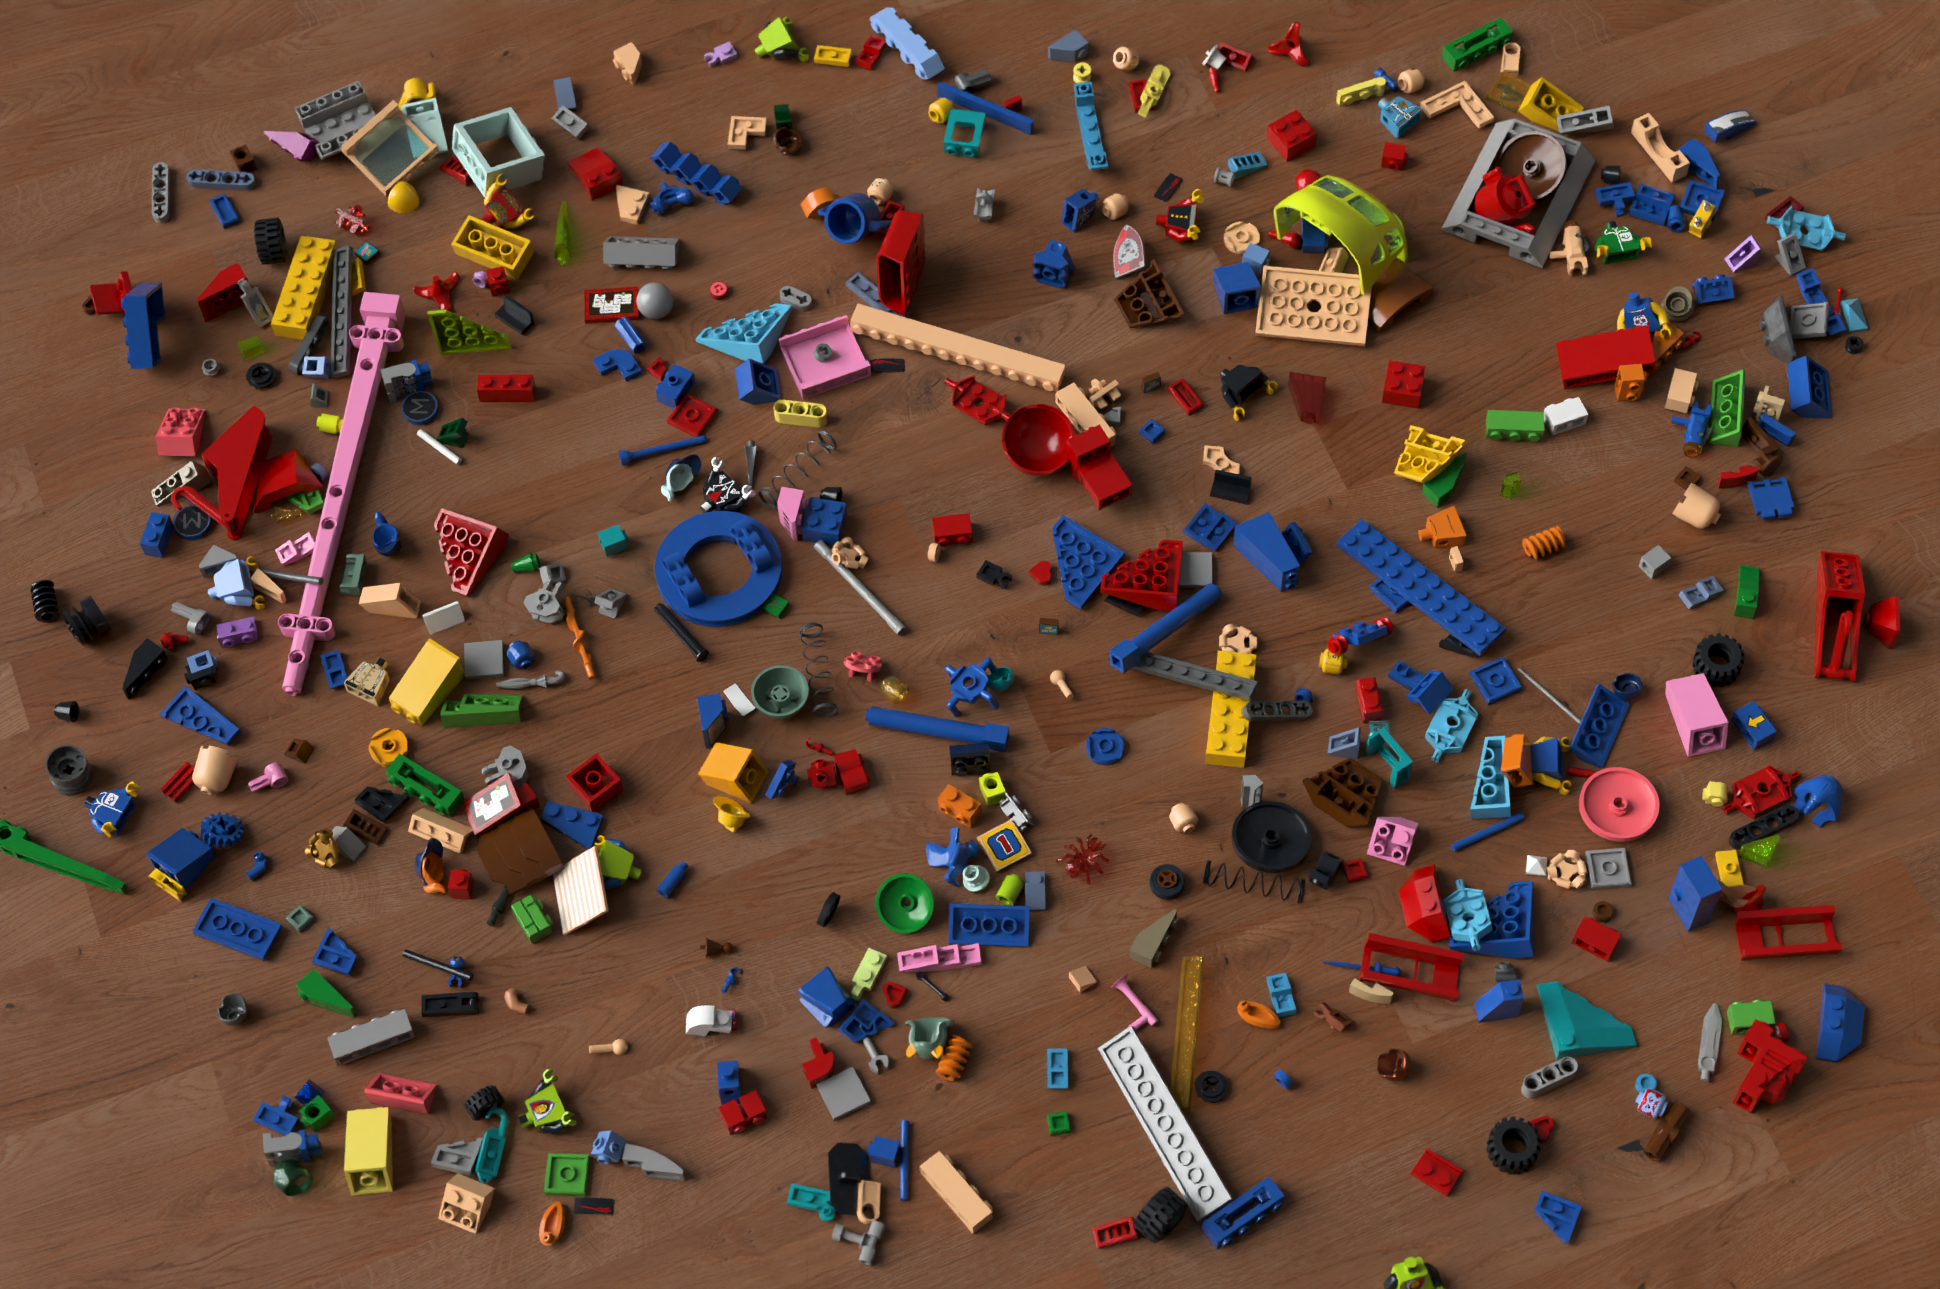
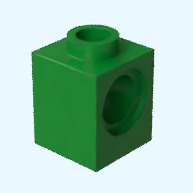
M319 1095L299 1110L302 1115L300 1120L307 1129L311 1127L314 1132L335 1117ZM320 1112L317 1117L311 1118L313 1113Z

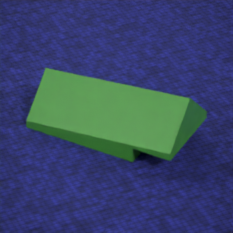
M464 693L462 701L445 700L441 710L443 728L521 723L522 695Z

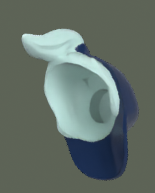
M692 454L683 459H675L667 467L665 474L666 482L661 487V492L668 498L669 502L674 499V492L684 490L700 471L702 464L698 455Z

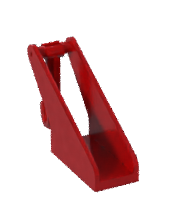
M255 405L250 408L201 454L209 474L218 480L219 508L189 486L179 487L171 495V502L176 509L182 510V506L178 503L177 498L180 496L186 497L225 527L228 538L233 541L240 539L243 534L259 483L261 465L266 460L272 442V433L265 425V414Z
M1820 551L1816 590L1815 678L1823 675L1831 679L1842 680L1843 678H1849L1850 682L1855 681L1860 620L1865 598L1859 555ZM1828 597L1851 599V611L1846 610V612L1841 614L1831 663L1827 666H1821ZM1850 635L1849 669H1846L1843 666Z

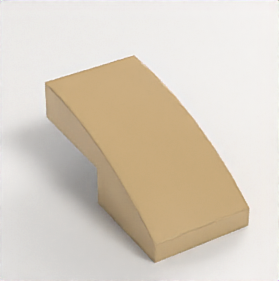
M1355 978L1350 984L1349 993L1361 999L1381 1004H1390L1394 994L1378 983H1375L1373 988H1370Z

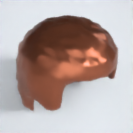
M1390 1048L1388 1052L1379 1055L1376 1067L1377 1072L1381 1078L1388 1081H1401L1407 1077L1411 1070V1058L1404 1050Z

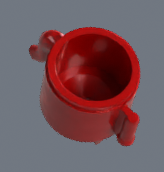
M1496 167L1494 170L1484 174L1482 179L1485 182V186L1476 194L1475 209L1480 216L1534 235L1535 227L1531 224L1515 225L1514 223L1528 216L1532 206L1537 204L1532 197L1524 174L1520 176L1512 174L1504 176L1501 167Z

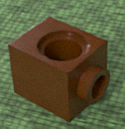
M246 144L230 151L238 172L251 173L257 170L255 161Z

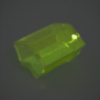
M258 335L236 343L243 360L265 352Z
M1518 472L1506 474L1500 496L1512 499L1514 494H1519L1521 479Z

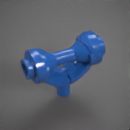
M662 183V190L658 193L657 197L652 199L653 202L650 203L653 213L657 212L658 215H661L668 206L673 204H692L694 196L692 190H688L687 187H669L667 183Z

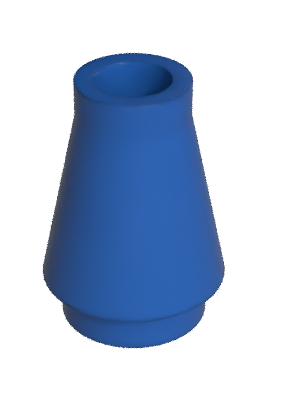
M1673 205L1669 209L1667 226L1671 231L1679 232L1683 230L1685 220L1680 207Z

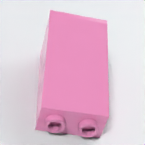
M1704 673L1666 681L1665 695L1687 756L1691 757L1726 749L1728 721Z

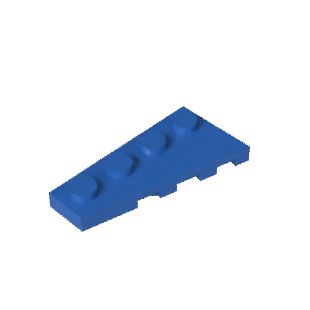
M186 686L159 714L167 720L228 746L241 733L238 727Z

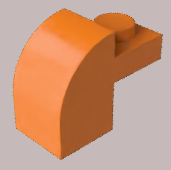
M829 187L819 188L811 192L801 203V206L807 218L821 220L823 216H819L818 211L841 197L839 194L832 193Z

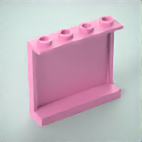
M847 315L836 317L834 320L819 323L814 327L802 329L794 334L779 338L780 350L803 400L871 376V366L868 360H865L850 329ZM822 343L829 345L832 350V354L826 362H820L814 357L816 347ZM823 350L822 352L820 351V354L823 355L826 352Z

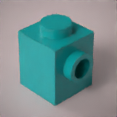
M619 525L597 533L606 557L627 549L626 541H628V536L625 530L621 531Z

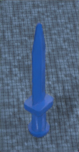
M1323 961V963L1361 970V965ZM1376 962L1375 967L1370 966L1369 971L1397 977L1401 975V969L1398 966L1396 968L1384 967L1381 963Z

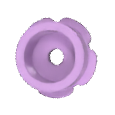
M485 272L474 273L472 280L476 286L484 288L486 285H489Z

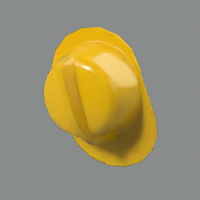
M723 796L713 798V803L719 809L718 821L731 832H736L738 828L742 827L745 819L750 818V814L733 799Z

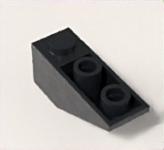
M148 638L134 651L122 688L128 700L137 694L141 686L148 682L159 668H162L168 660L165 651Z

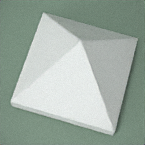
M1527 855L1526 874L1546 877L1547 857Z

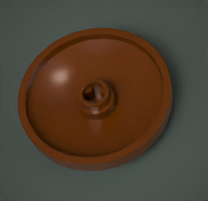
M1527 131L1514 136L1503 146L1498 155L1496 167L1502 168L1504 176L1508 174L1516 176L1524 174L1532 197L1537 202L1546 199L1557 191L1566 176L1567 157L1561 144L1551 135L1541 131Z

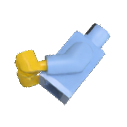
M250 556L246 561L237 559L226 562L222 569L214 575L215 587L208 589L209 596L212 599L219 598L230 605H255L256 609L263 610L265 604H258V602H265L264 597L259 595L252 599L254 592L250 581V571L258 569L256 559Z

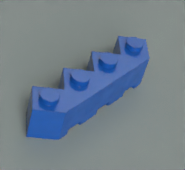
M672 142L662 143L650 157L660 171L665 174L668 172L674 174L676 180L685 185L688 183L694 185L696 191L705 196H708V194L714 196L715 201L720 204L730 203L743 188L736 177L732 175L722 177L717 167L712 164L702 166L694 154H681L678 147Z

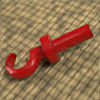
M1693 331V334H1696L1698 337L1688 336L1681 349L1684 350L1688 345H1693L1695 341L1700 340V333Z
M811 738L806 740L805 744L809 749L816 748L817 752L822 751L832 756L833 751L823 747L822 743H815L812 746L808 742Z

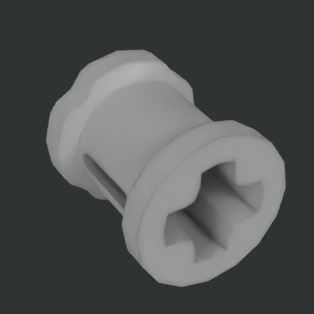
M1217 167L1213 183L1219 182L1231 187L1235 172L1223 171Z

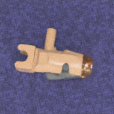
M1567 221L1562 228L1565 249L1563 251L1549 252L1550 259L1567 258V270L1570 277L1573 276L1574 269H1580L1582 275L1585 276L1588 271L1585 253L1589 251V246L1580 225L1576 221Z

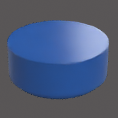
M1278 1070L1274 1074L1275 1080L1283 1088L1289 1089L1294 1084L1283 1071Z

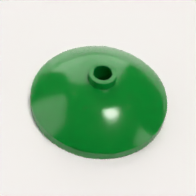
M900 873L886 879L878 889L875 900L876 911L882 923L887 928L898 933H912L923 928L931 919L935 904L929 885L919 876L910 873ZM906 899H910V900H911V905H910V906H907V905H906V903H905Z

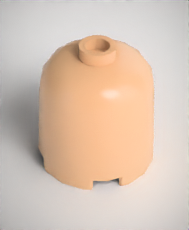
M1691 483L1684 493V496H1686L1683 503L1679 502L1672 514L1698 529H1705L1711 523L1716 524L1721 516L1718 513L1720 502L1709 492Z
M201 746L192 775L194 784L201 789L202 793L212 795V792H223L227 788L237 764L238 757L236 755L231 757L227 755V750L209 746L208 749H205L204 746Z

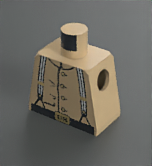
M378 658L374 665L366 661L362 662L345 680L344 685L347 692L378 706L390 681L388 673L385 671L388 663L382 658Z

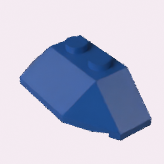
M1823 984L1816 1059L1837 1063L1861 1045L1865 1005L1843 986Z

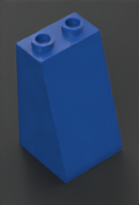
M1270 512L1235 526L1234 547L1278 590H1291L1298 585L1300 565Z

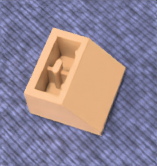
M457 1173L447 1182L438 1219L476 1234L490 1208L495 1188Z

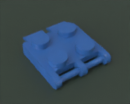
M1785 476L1776 480L1764 479L1761 482H1747L1756 516L1760 515L1761 520L1775 519V513H1777L1778 518L1791 516L1794 504Z

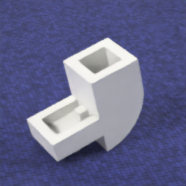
M710 1005L694 1007L688 1012L686 1017V1034L706 1036L709 1031L730 1033L732 1012L714 1009L715 1006Z

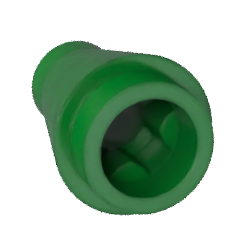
M530 553L511 562L514 573L536 571L541 567L537 553Z

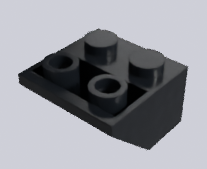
M988 743L949 746L952 775L961 777L967 774L983 775L990 772Z

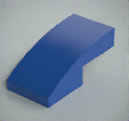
M336 650L320 655L330 689L343 686L348 677L340 651Z

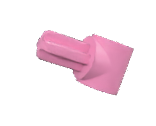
M274 762L264 769L265 775L250 781L248 785L252 792H256L268 785L273 788H280L288 782V777L281 764Z

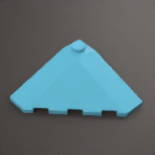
M773 304L770 305L769 310L761 313L759 310L746 314V318L738 321L734 318L722 322L721 327L715 329L711 327L705 328L696 338V342L744 361L752 359L764 364L774 350L791 313L792 305Z

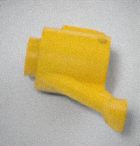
M412 78L406 81L404 93L398 104L399 110L402 112L401 105L435 98V84H428V93L427 84L424 80Z

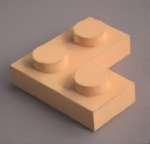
M731 116L728 149L746 150L748 135L765 136L767 119L762 117Z

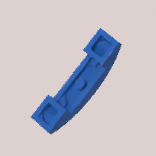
M1813 268L1796 274L1797 282L1806 304L1828 302L1819 287L1821 282ZM1830 305L1827 335L1829 337L1846 331L1838 314L1833 316V310Z

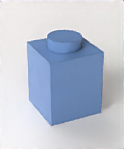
M1250 243L1242 256V263L1249 262L1254 272L1262 274L1264 266H1269L1271 263L1269 258L1270 251Z

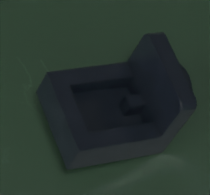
M189 665L185 666L187 671L184 674L187 684H192L194 690L208 687L216 682L210 667L191 673Z

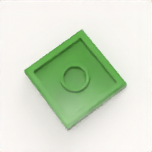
M548 1153L544 1194L586 1196L590 1155Z

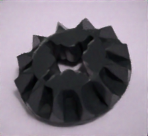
M257 363L248 369L246 379L250 386H254L256 389L259 387L265 389L267 385H272L273 380H276V372L268 363ZM259 372L263 374V380L259 378Z
M1203 1072L1195 1081L1196 1093L1204 1102L1214 1103L1215 1101L1222 1100L1227 1093V1081L1219 1072ZM1207 1083H1209L1210 1085L1217 1084L1215 1086L1216 1092L1212 1091L1211 1089L1206 1091L1208 1087Z

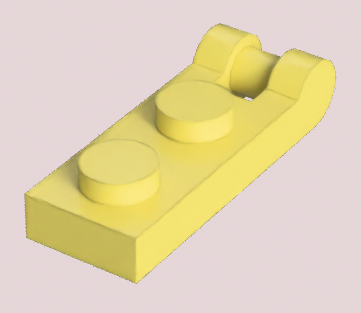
M1378 77L1340 89L1337 93V103L1339 106L1361 99H1367L1370 96H1382L1385 91L1386 80Z

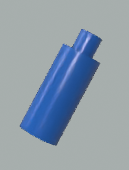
M682 861L679 866L675 865L656 889L664 898L670 896L687 874L685 870L688 868V864Z

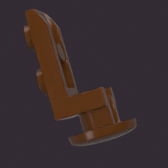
M1749 417L1742 427V436L1760 455V457L1755 458L1752 462L1761 468L1759 473L1762 476H1766L1774 472L1781 465L1783 457L1781 454L1776 455L1780 448Z

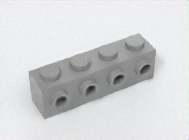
M405 1009L392 1011L384 1017L373 1018L370 1022L363 1025H354L347 1031L336 1032L327 1039L337 1065L340 1066L413 1039L415 1035Z

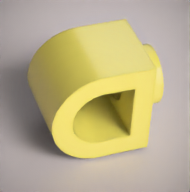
M1710 781L1707 787L1703 789L1702 794L1706 804L1720 807L1727 803V785L1721 782Z

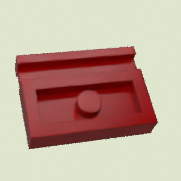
M1426 1149L1412 1170L1411 1175L1447 1197L1463 1170L1431 1150Z

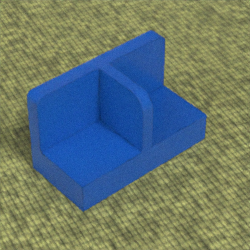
M1430 670L1406 697L1410 702L1420 703L1425 712L1431 714L1450 694L1453 687L1442 671Z

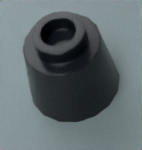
M1621 165L1602 168L1601 179H1604L1606 183L1619 184Z
M825 487L821 490L820 499L842 502V487Z
M77 701L60 702L54 708V715L61 720L76 722L79 716V705Z

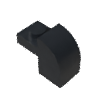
M1327 851L1323 852L1316 867L1312 868L1308 875L1311 877L1309 881L1328 890L1344 860Z

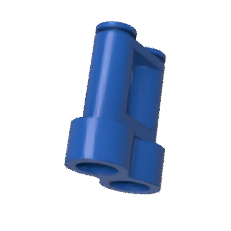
M1379 67L1375 71V78H1384L1386 80L1385 85L1394 93L1399 89L1398 84L1386 74L1385 70Z

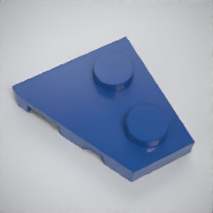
M328 928L312 963L350 977L358 958L334 934L333 930Z
M1541 1191L1534 1212L1568 1245L1581 1205Z

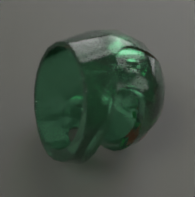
M294 1159L280 1161L272 1171L271 1177L274 1186L286 1196L299 1195L308 1190L313 1183L311 1172L303 1169V1165ZM307 1176V1180L302 1185H295V1180L298 1177Z

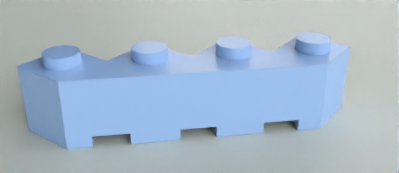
M893 7L885 8L870 17L873 30L877 33H884L886 42L891 48H899L902 60L906 64H914L915 72L919 78L930 79L945 69L938 54L933 49L929 50L927 48V42L919 34L915 35L912 32V27L904 18L900 20L896 16L897 11Z

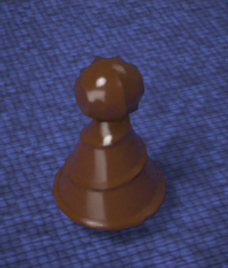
M706 937L705 945H700V949H705V957L719 951L731 953L733 945L729 942L721 945Z

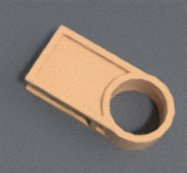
M1514 42L1506 43L1503 47L1501 75H1518L1521 49ZM1513 49L1517 53L1511 55L1508 54L1506 50Z
M861 1180V1183L858 1184L857 1217L864 1224H871L880 1215L881 1183ZM863 1207H870L874 1211V1219H868L863 1215Z

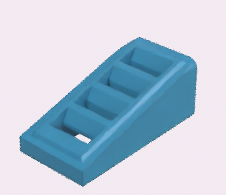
M1261 152L1228 159V167L1231 172H1235L1236 179L1268 167Z

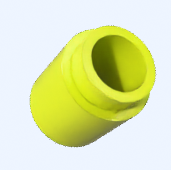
M322 413L317 418L316 427H319L321 432L338 434L341 431L343 419L340 416Z

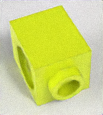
M998 772L986 773L979 778V787L987 806L999 803L1002 798L1006 799L1004 794L1006 791ZM989 786H996V788H994V789H989V788H987V787H989Z

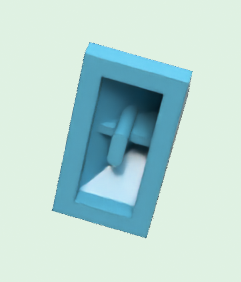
M1859 299L1840 301L1849 332L1868 330Z

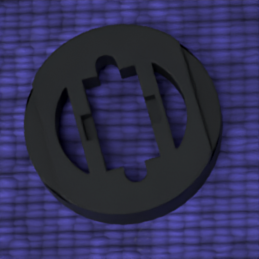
M832 892L825 901L817 920L818 925L826 927L833 917L841 898L837 893Z

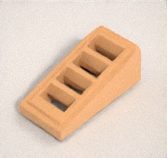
M257 569L250 578L253 588L285 604L287 600L283 590L260 569Z

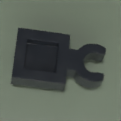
M985 560L976 574L977 579L992 586L997 582L1003 589H1007V583L1003 582V580L1012 581L1011 574L1002 573V567Z

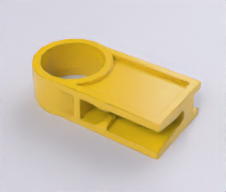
M154 869L149 875L150 880L180 902L183 896L187 895L182 885L160 870Z

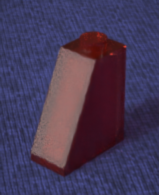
M1295 372L1289 373L1288 386L1301 422L1319 424L1326 377Z

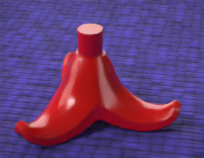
M1294 22L1283 40L1268 45L1267 48L1271 54H1288L1297 64L1305 67L1309 65V61L1304 56L1301 48L1300 23Z
M453 272L445 280H440V277L436 275L433 277L431 285L426 287L414 286L413 291L420 297L433 298L441 310L451 311L450 292L458 283L459 274Z

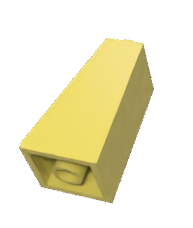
M389 1107L347 1111L344 1172L351 1196L393 1192L392 1118Z

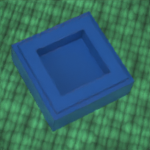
M1151 419L1139 430V434L1151 444H1154L1165 434V429Z

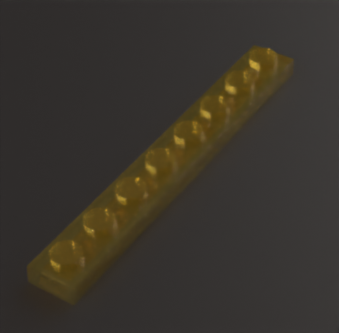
M1202 956L1182 957L1170 1091L1181 1110H1191L1204 964Z

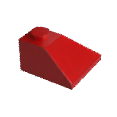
M1892 597L1872 604L1864 616V622L1868 624V632L1888 649H1893L1900 633L1898 597Z

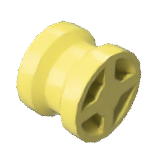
M1087 63L1076 64L1074 67V81L1076 83L1090 82L1091 67Z

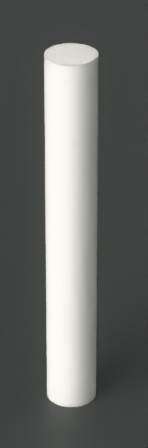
M422 429L418 430L417 435L455 464L459 465L462 459Z

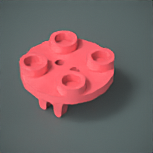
M857 651L851 652V655L844 659V665L849 668L848 677L851 678L855 675V671L868 673L867 681L871 682L874 673L879 672L882 668L880 657L863 656L861 652Z

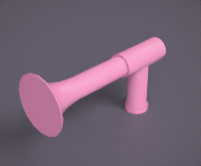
M1128 975L1122 976L1111 988L1121 990L1142 1014L1129 1027H1134L1136 1031L1146 1022L1154 1026L1158 1019L1130 989L1126 980Z

